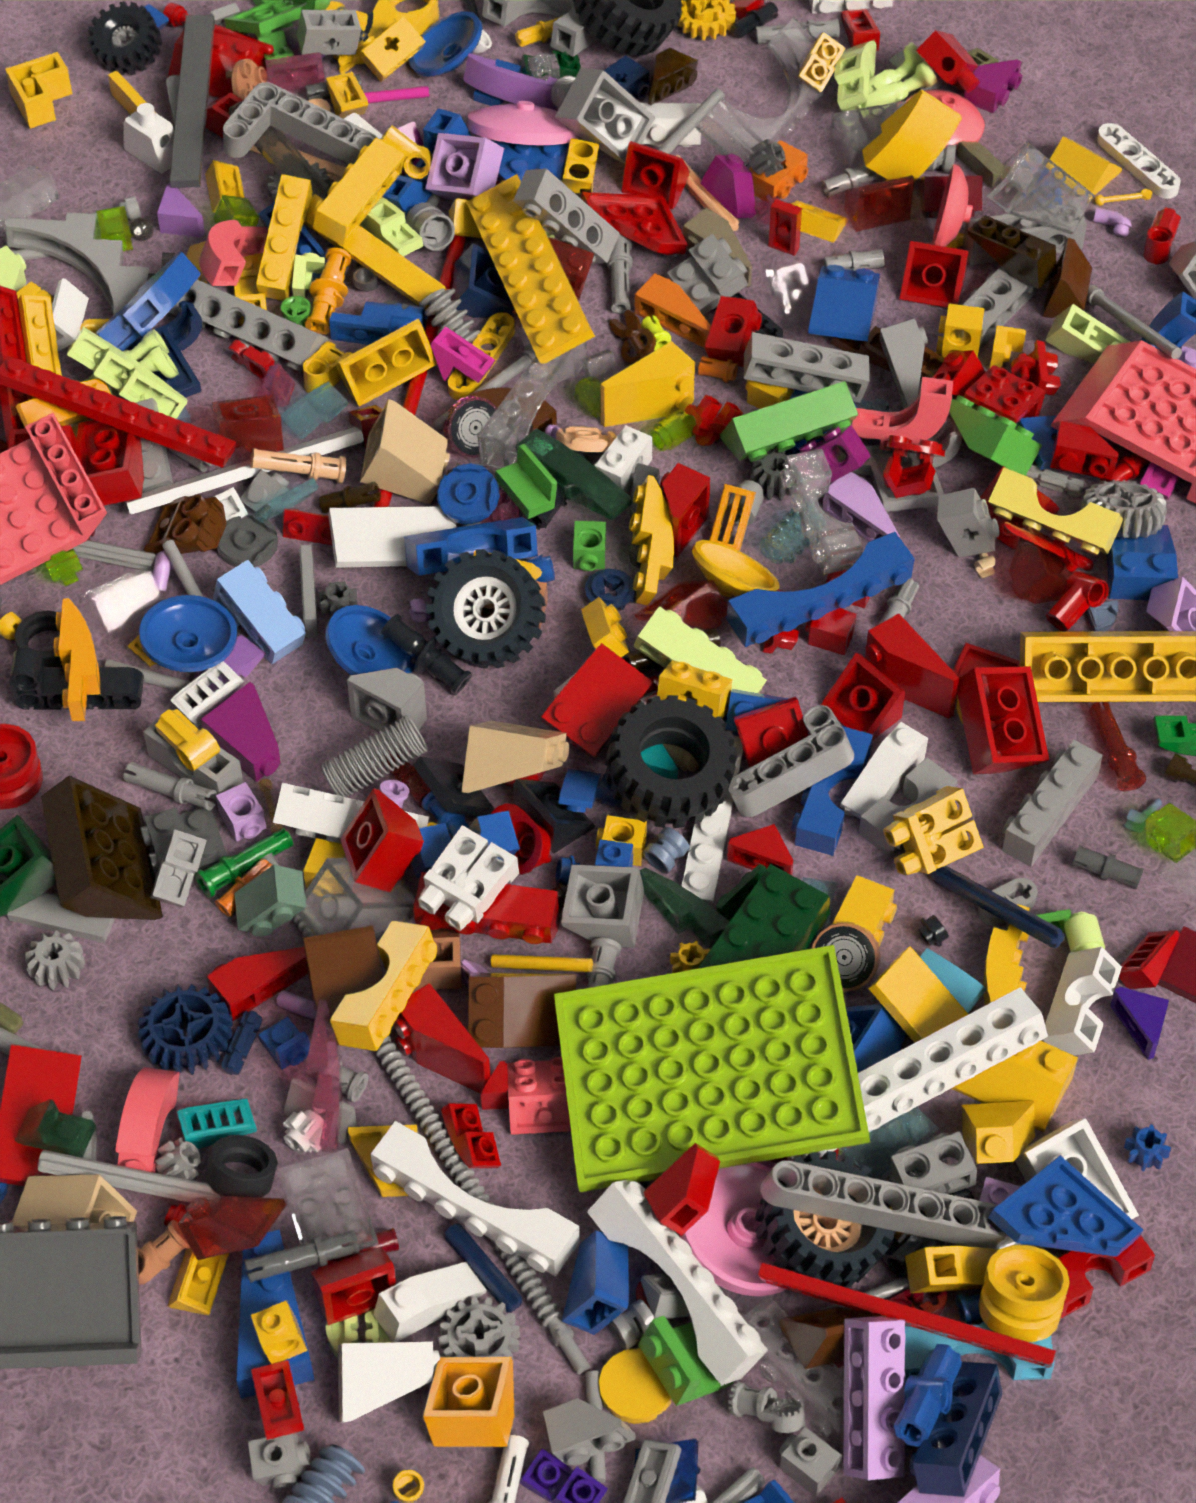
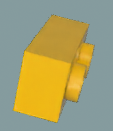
M598 597L581 609L591 643L595 649L603 643L620 657L629 653L625 642L628 635L619 623L622 620L621 615L612 604L607 606Z

